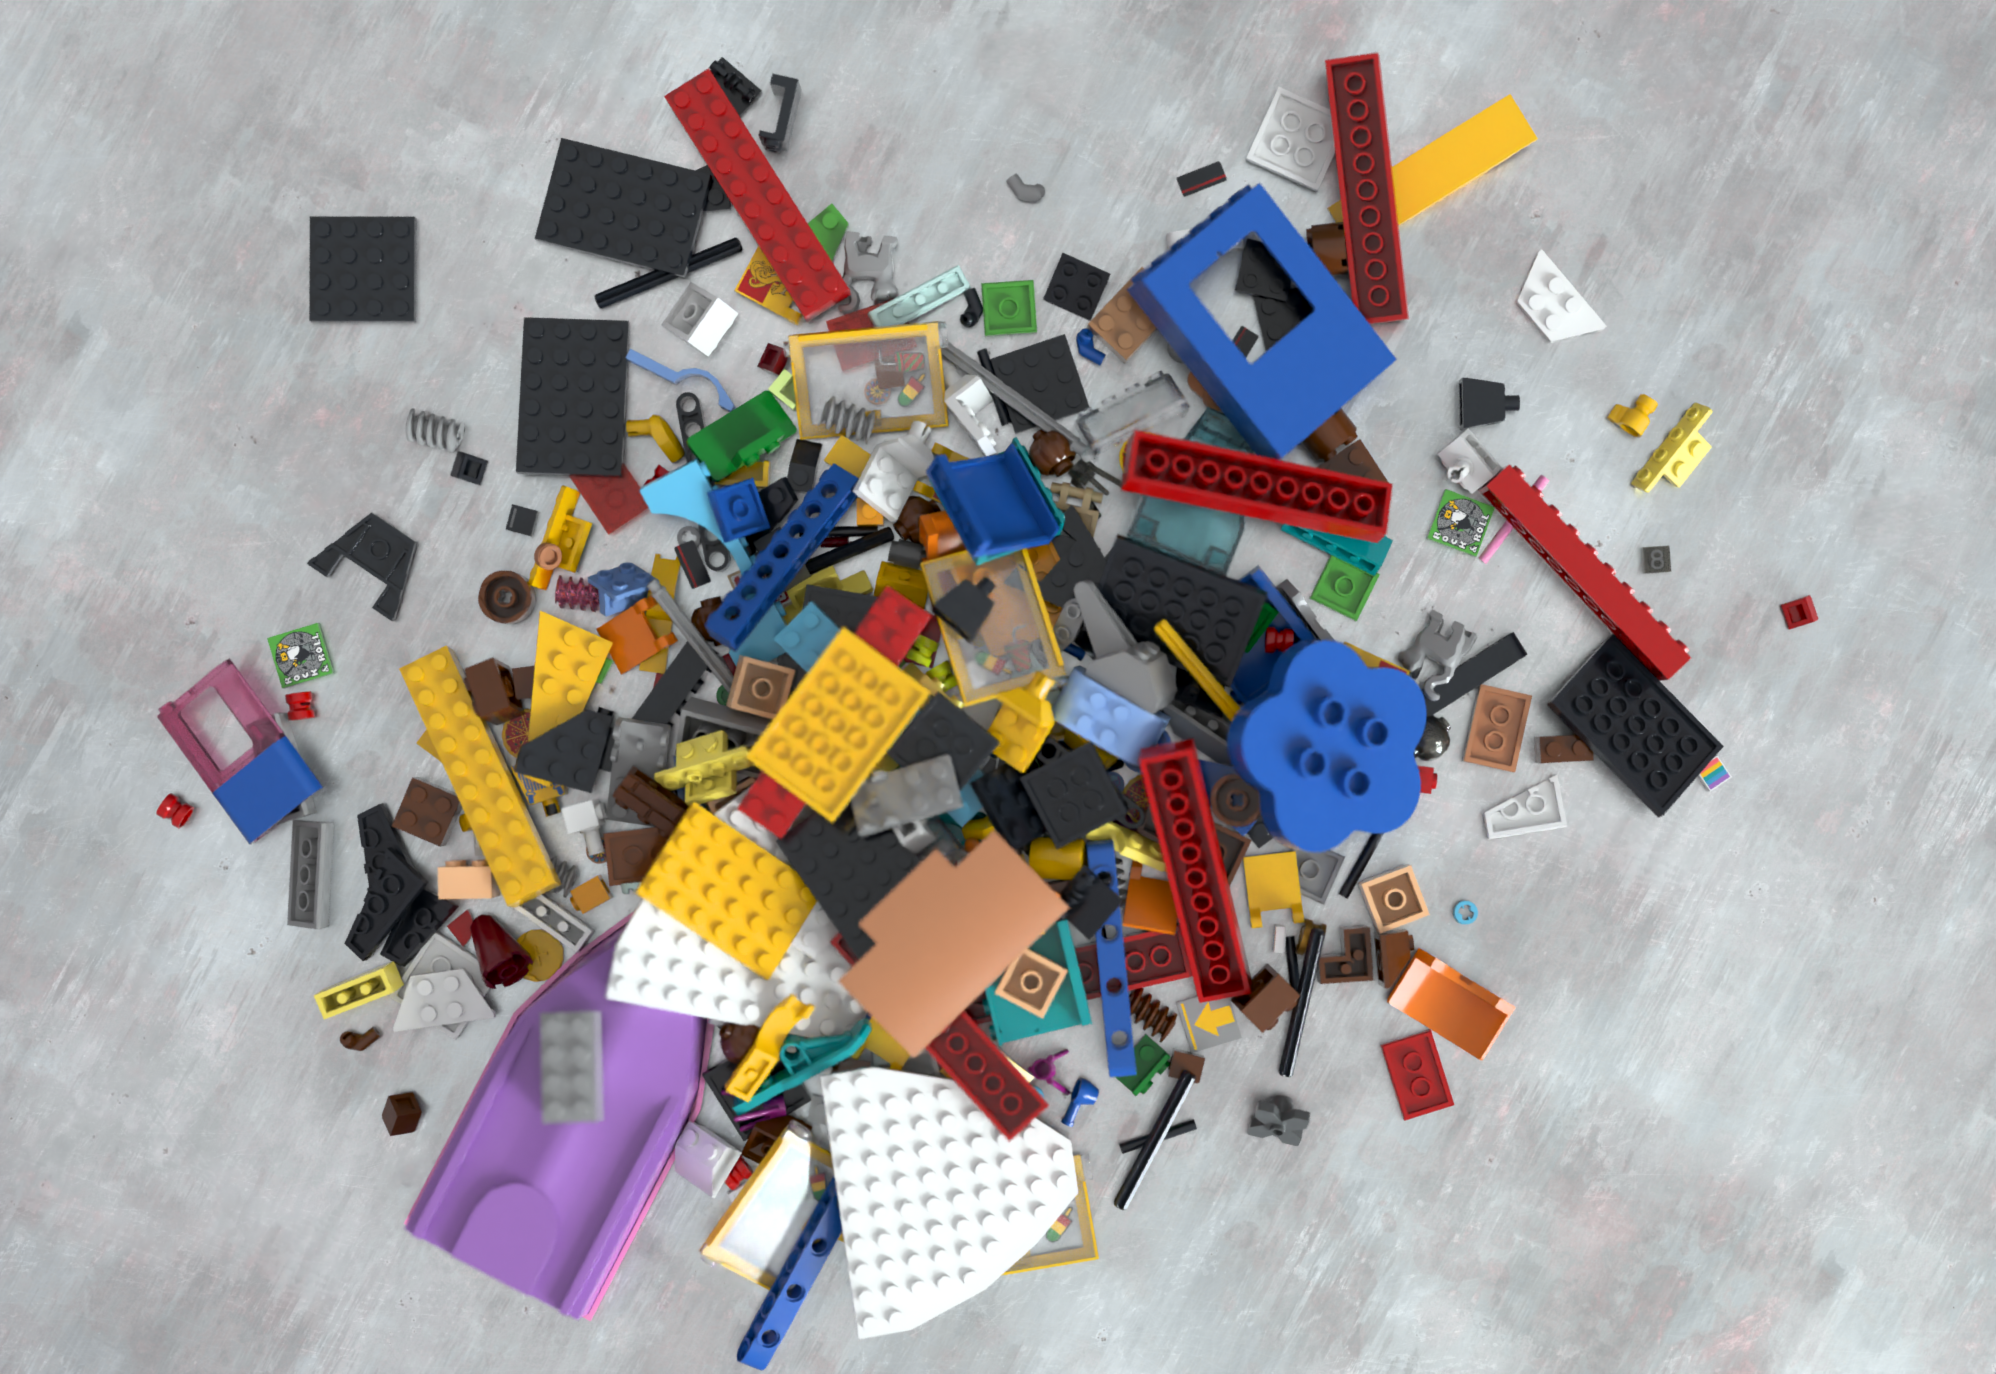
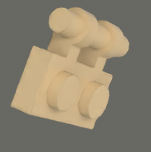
M1052 482L1051 493L1060 494L1059 501H1054V503L1063 513L1071 505L1066 504L1068 496L1083 499L1081 507L1072 506L1076 509L1089 533L1094 538L1100 511L1090 509L1091 501L1102 503L1103 493L1095 492L1094 488L1086 487V489L1073 487L1070 486L1071 483L1067 482L1062 484Z

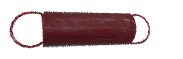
M826 537L821 543V548L840 547L847 544L849 538Z

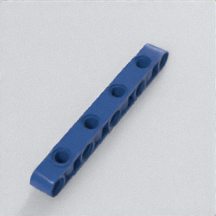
M1113 839L1086 841L1089 869L1095 875L1102 871L1108 872L1111 876V881L1107 886L1119 896ZM1119 906L1095 934L1109 1078L1136 1075ZM1108 924L1116 928L1115 936L1110 939H1106L1101 935L1102 928ZM1110 978H1118L1121 981V987L1118 991L1111 992L1107 989L1106 983ZM1122 1031L1126 1034V1040L1123 1044L1117 1045L1112 1042V1035L1115 1032Z
M834 1175L741 1342L737 1352L738 1362L761 1371L767 1367L842 1233ZM821 1238L818 1243L812 1244L816 1239ZM796 1284L792 1289L787 1290L789 1286ZM766 1330H770L769 1333L762 1335Z

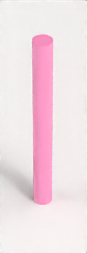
M1540 475L1533 485L1542 491L1549 480L1545 476ZM1505 521L1478 557L1485 564H1487L1512 531L1513 526L1508 521Z

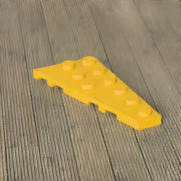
M539 611L528 742L584 710L613 644L611 641L543 611ZM524 775L525 778L548 788L551 785V782Z

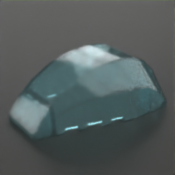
M1210 407L1205 410L1183 439L1249 454L1254 452L1225 414ZM1141 495L1133 511L1126 536L1226 576L1244 532L1245 516Z

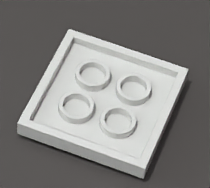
M1278 87L1246 160L1317 192L1335 154L1331 110Z
M436 931L420 949L401 978L404 986L391 993L389 997L401 1004L412 975L465 968L469 973L475 986L484 995L483 998H485L490 988L486 987L482 980L477 958ZM468 1022L434 1027L452 1039L457 1040Z

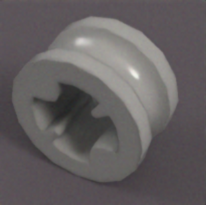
M692 526L681 528L677 534L678 544L686 543V541H682V536H686V531H691L692 535H696L694 543L697 548L701 543L700 532Z

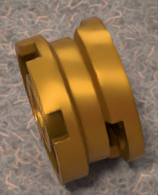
M1305 919V926L1302 925L1295 953L1299 955L1305 954L1311 929H1322L1326 934V924H1321L1320 926L1313 924L1312 920Z

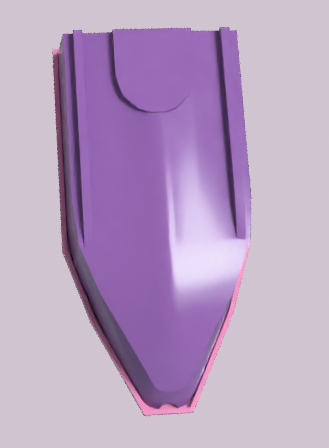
M634 911L582 948L579 953H575L513 1013L404 1222V1230L412 1233L411 1235L419 1240L423 1239L465 1264L527 1296L530 1295L559 1310V1313L565 1316L569 1315L577 1320L582 1317L589 1321L592 1320L675 1161V1143L689 1121L695 1122L701 1111L706 1084L702 1073L708 1070L715 1025L708 1023L709 1018L605 998L615 944ZM601 1011L604 1120L597 1122L542 1123L540 1013Z

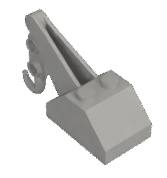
M1083 580L1077 583L1074 587L1075 598L1065 603L1053 628L1060 653L1076 639L1084 622L1096 659L1090 662L1084 675L1150 714H1154L1171 704L1177 692V687L1166 654L1159 651L1160 648L1154 643L1144 641L1137 643L1091 580ZM1035 640L1032 643L1034 655L1039 660L1047 662L1045 654L1038 648L1039 640Z

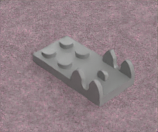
M618 717L613 731V738H615L614 746L610 755L612 768L606 812L607 820L655 827L651 823L647 825L637 818V813L630 808H621L617 805L612 795L633 765L652 779H654V773L666 770L671 725Z
M949 754L890 772L874 771L870 774V778L863 781L850 799L858 834L861 837L964 807Z

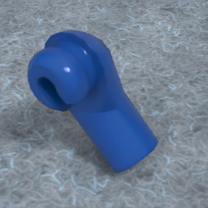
M1084 328L1076 337L1078 352L1082 357L1100 366L1106 354L1094 348L1093 332L1090 329Z

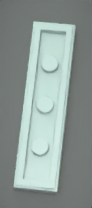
M957 265L868 312V316L874 327L902 325L971 289V286L960 266Z

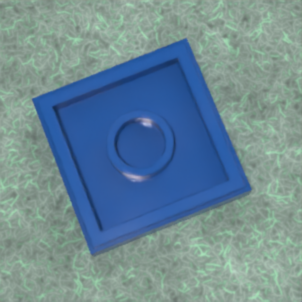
M753 478L707 492L724 543L770 528Z

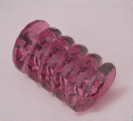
M559 575L555 590V604L558 602L559 607L565 609L569 602V607L572 610H575L579 604L581 611H586L590 605L591 611L596 612L600 606L599 589L590 583L586 586L581 577L577 584H574L572 576L569 577L567 583H564L562 575Z

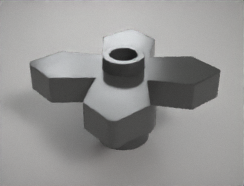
M1283 1095L1274 1096L1270 1102L1259 1101L1255 1111V1118H1251L1247 1134L1259 1138L1273 1135L1278 1137L1282 1143L1299 1146L1303 1129L1307 1128L1310 1121V1112L1294 1109L1292 1100Z

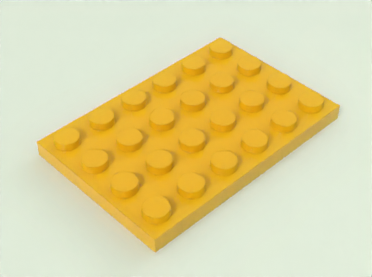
M843 627L746 758L833 822L930 694V691Z
M695 802L690 804L635 891V894L764 980L770 979L817 902L797 871Z

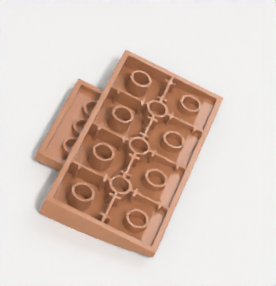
M995 830L956 867L936 848L859 923V926L877 944L838 982L915 1058L1039 938L1069 906Z

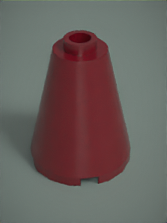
M492 915L476 917L470 926V931L482 980L486 987L497 989L495 985L503 984L504 987H507L521 980L529 972V963L533 964L530 954Z

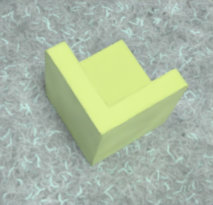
M784 369L768 390L791 410L795 411L796 400L793 375Z

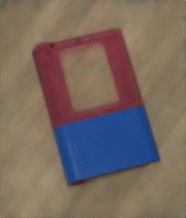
M231 659L215 667L174 702L169 701L158 709L160 712L157 716L159 721L249 845L267 835L271 831L270 828L311 795L323 788ZM209 687H213L253 742V746L224 770L219 769L181 716V711Z

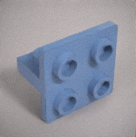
M626 562L620 564L619 567L601 570L597 574L589 576L588 583L599 589L600 613L606 617L627 610L639 600L647 598L649 589L646 585L655 577L635 564Z

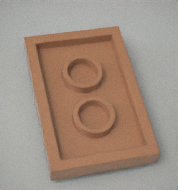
M1483 684L1479 685L1462 761L1515 773L1532 695Z

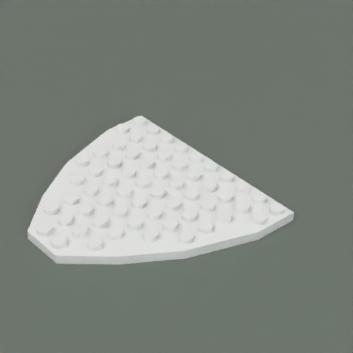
M753 784L713 814L794 869L775 842L779 837L737 810ZM806 803L788 831L817 810ZM641 898L615 944L605 998L736 1024H753L761 1028L766 1017L774 1007L793 993L796 995L797 1000L806 1005L811 1003L815 1008L807 1019L798 1021L788 1034L808 1038L842 1035L843 1032L850 1031L858 1021L865 1018L867 1013L838 982L852 966L831 943L813 958H809L790 945L770 979L764 980L643 898Z
M875 1066L820 1075L853 1309L859 1339L911 1330L987 1289L1039 1242L1078 1194L1072 1145L1068 1138L1035 1118L1009 1142L951 1078Z

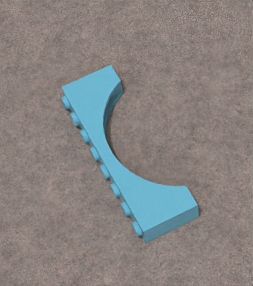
M695 458L640 488L639 491L652 514L676 515L705 527L727 547L735 559L741 575L753 566L756 556L755 554L750 556L746 548L749 546L746 537L727 543L723 541L707 496V492L719 489L717 485L712 486L708 477L711 476V473L704 461L700 463ZM750 594L746 599H752L756 594ZM781 601L775 602L736 652L729 649V655L736 666L739 655L769 662L786 653L774 640L787 626L784 619L787 613Z

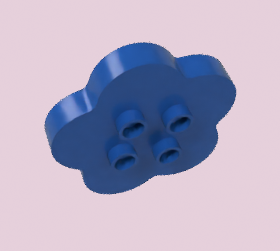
M1301 641L1289 647L1279 657L1272 670L1268 690L1244 704L1234 716L1227 737L1229 758L1237 774L1246 783L1258 790L1262 819L1268 832L1276 841L1291 849L1324 852L1340 845L1354 831L1373 834L1387 833L1399 828L1411 817L1418 804L1421 790L1420 773L1414 758V750L1424 732L1426 704L1419 686L1404 672L1393 668L1367 667L1355 651L1337 641Z

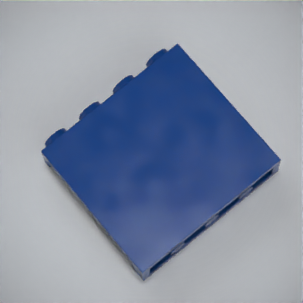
M1010 444L1003 454L949 462L945 454L937 455L926 470L931 483L972 558L1047 545L1060 530L1056 519L1053 517L1014 444Z
M1259 565L1238 580L1268 592L1265 601L1279 611L1268 627H1275L1278 633L1285 628H1292L1294 630L1293 645L1305 640H1317ZM1266 630L1249 653L1244 652L1230 686L1233 690L1230 694L1238 705L1246 704L1251 699L1260 696L1268 690L1272 670L1279 657L1283 654L1278 649L1273 654L1265 653Z

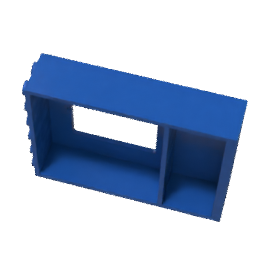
M1258 183L1252 188L1248 184L1229 197L1228 201L1212 211L1208 218L1194 226L1189 231L1190 233L1176 241L1169 247L1168 251L1154 259L1150 266L1136 274L1131 279L1133 284L1126 290L1255 454L1278 460L1289 453L1397 359L1264 187ZM1250 232H1254L1313 307V312L1253 363L1247 361L1189 286L1192 280L1219 259L1216 253H1219L1220 256L1224 255Z

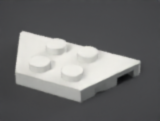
M1541 249L1536 254L1535 261L1516 301V304L1550 343L1564 338L1600 331L1607 327Z
M465 968L412 975L408 982L393 1031L495 1018L496 1013L483 998L484 995L475 986Z

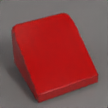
M1810 595L1781 604L1789 630L1818 620Z

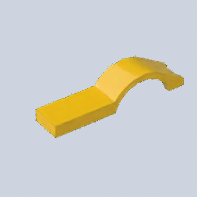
M655 554L651 575L659 580L661 586L664 585L667 592L674 599L681 563L677 556L676 560L661 558V554ZM648 590L647 598L652 594L650 590ZM657 602L656 606L646 611V618L656 636L660 638L672 632L673 621ZM670 646L642 662L639 670L664 674L667 670Z
M791 993L774 1007L763 1022L754 1045L725 1084L726 1091L749 1102L778 1061L782 1044L792 1027L798 1021L807 1019L814 1010V1005L811 1003L806 1005L797 1000L796 995Z

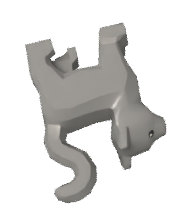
M846 231L844 245L846 258L842 278L850 289L851 295L848 296L850 299L848 304L838 306V310L841 313H853L859 307V294L851 286L853 280H875L871 290V300H874V305L878 306L880 301H888L891 298L897 297L898 289L891 280L894 270L891 252L897 246V237L884 235L880 249L875 254L866 252L867 247L872 243L871 236L860 237L859 232Z
M1433 609L1429 614V625L1417 635L1412 647L1399 653L1398 660L1403 664L1404 668L1412 673V678L1414 679L1418 678L1426 657L1444 667L1442 674L1431 676L1423 685L1424 695L1432 701H1437L1440 699V695L1434 691V686L1450 681L1462 658L1471 650L1477 639V634L1465 631V625L1454 621L1451 626L1453 630L1451 636L1447 638L1441 635L1440 632L1444 624L1443 614Z

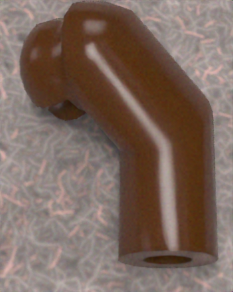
M374 1026L364 1034L346 1031L341 1034L340 1043L347 1049L363 1051L379 1039L381 1034Z

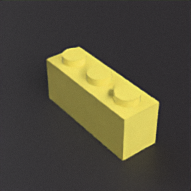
M392 961L326 987L313 996L325 1020L389 995L404 986L395 962Z

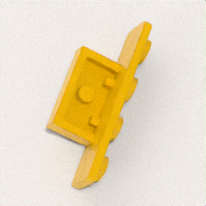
M562 485L556 497L552 515L548 520L542 543L557 545L562 552V560L558 567L575 573L592 523L572 516L580 492ZM535 563L530 572L529 585L546 590L553 570L543 569Z

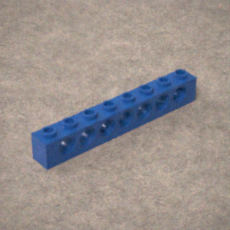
M835 463L832 464L829 470L827 469L821 474L819 482L813 490L811 489L806 493L802 504L797 510L795 509L790 513L787 523L781 530H777L774 533L768 547L759 552L753 566L741 575L739 583L734 590L729 591L725 595L722 605L708 617L705 627L712 638L734 652L738 650L801 570L803 564L808 561L858 496L853 490L859 478ZM836 493L833 497L826 498L828 494ZM820 513L817 517L810 518L812 514ZM804 533L800 538H794L796 534ZM788 553L786 557L778 558L779 555ZM765 574H772L767 579H761ZM756 594L752 599H746L748 595ZM740 614L737 619L729 620L732 615Z

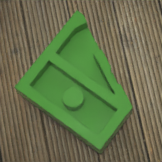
M831 203L813 218L808 225L831 261H833L849 223Z

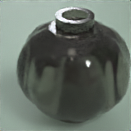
M1426 716L1424 732L1414 750V758L1419 757L1423 761H1433L1440 758L1448 750L1450 745L1448 731L1451 727L1444 717Z

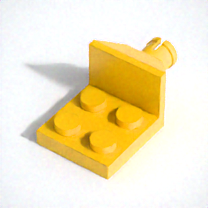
M1040 671L1035 672V676L1027 688L1018 687L998 693L996 699L1001 701L1003 705L988 729V732L1000 741V744L992 753L1022 773H1026L1055 724L1051 704L1045 699L1055 681L1051 677L1047 678L1048 675Z

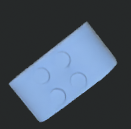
M1080 665L1074 667L1052 706L1054 720L1122 760L1140 766L1139 756L1141 749L1156 746L1171 717L1161 711H1157L1154 714L1148 713L1084 675L1087 670Z

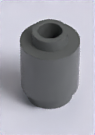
M901 539L899 541L892 540L888 561L894 562V565L918 570L920 563H922L921 558L926 557V551L923 550L924 545Z

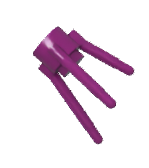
M1068 1049L1048 1055L1046 1059H1038L1032 1066L1027 1068L1028 1072H1031L1038 1080H1046L1049 1085L1054 1086L1066 1095H1070V1091L1053 1078L1056 1073V1067L1053 1062L1068 1054Z
M726 1090L721 1091L722 1095L735 1096ZM783 1095L774 1096L763 1102V1110L735 1116L734 1121L736 1122L764 1116V1118L740 1127V1131L752 1129L756 1122L786 1116Z

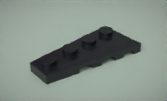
M392 847L386 849L383 856L385 857L384 861L376 871L375 881L371 890L367 892L363 908L357 914L344 943L362 961L369 959L429 883Z

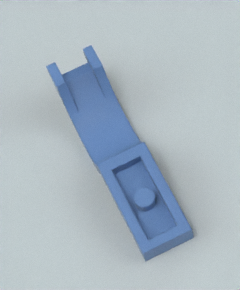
M632 349L629 350L626 356L629 362L675 385L683 379L692 376L703 377L711 381L716 386L719 394V406L728 412L736 409L720 382L708 371L691 368L676 372Z

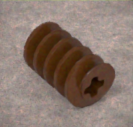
M1135 989L1129 995L1130 1014L1136 1015L1134 1023L1137 1024L1142 1020L1145 1021L1143 1030L1145 1031L1149 1027H1153L1151 1036L1154 1037L1161 1033L1159 1042L1162 1043L1176 1024L1177 1013L1173 1012L1167 1016L1169 1007L1164 1006L1159 1009L1160 1001L1158 999L1150 1003L1152 998L1150 993L1142 997L1144 989Z

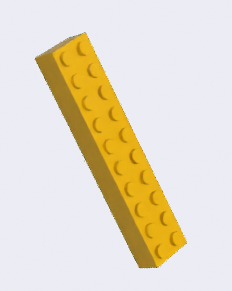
M446 645L399 668L507 906L518 907L562 885L487 721L478 717L474 712L472 702L475 700L472 692L470 693L465 686L464 678L466 675L455 651Z

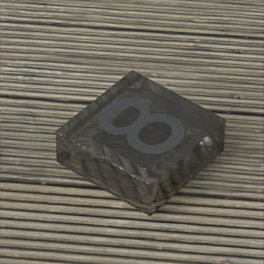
M1670 546L1641 548L1643 574L1671 572Z

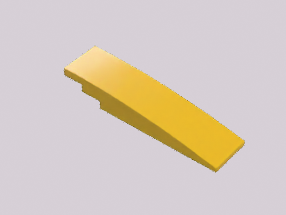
M1511 94L1392 167L1399 226L1484 175L1490 169L1538 139ZM1341 200L1327 208L1335 222H1343Z

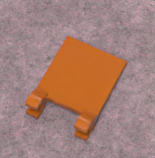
M652 596L639 600L632 607L596 629L600 637L613 642L609 653L621 675L678 641L673 632L660 638L656 636L644 614L645 611L657 605L655 598Z
M1132 860L1122 926L1175 935L1177 912L1169 881L1142 877L1143 864Z

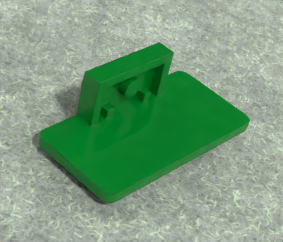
M766 390L690 436L686 444L700 463L703 461L706 463L711 473L710 478L714 482H719L745 465L750 467L760 459L759 456L766 452L771 454L781 446L780 443L796 433L797 428L772 393Z

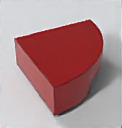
M467 909L447 925L448 929L462 946H465L472 937L470 926L473 923V916L470 910Z

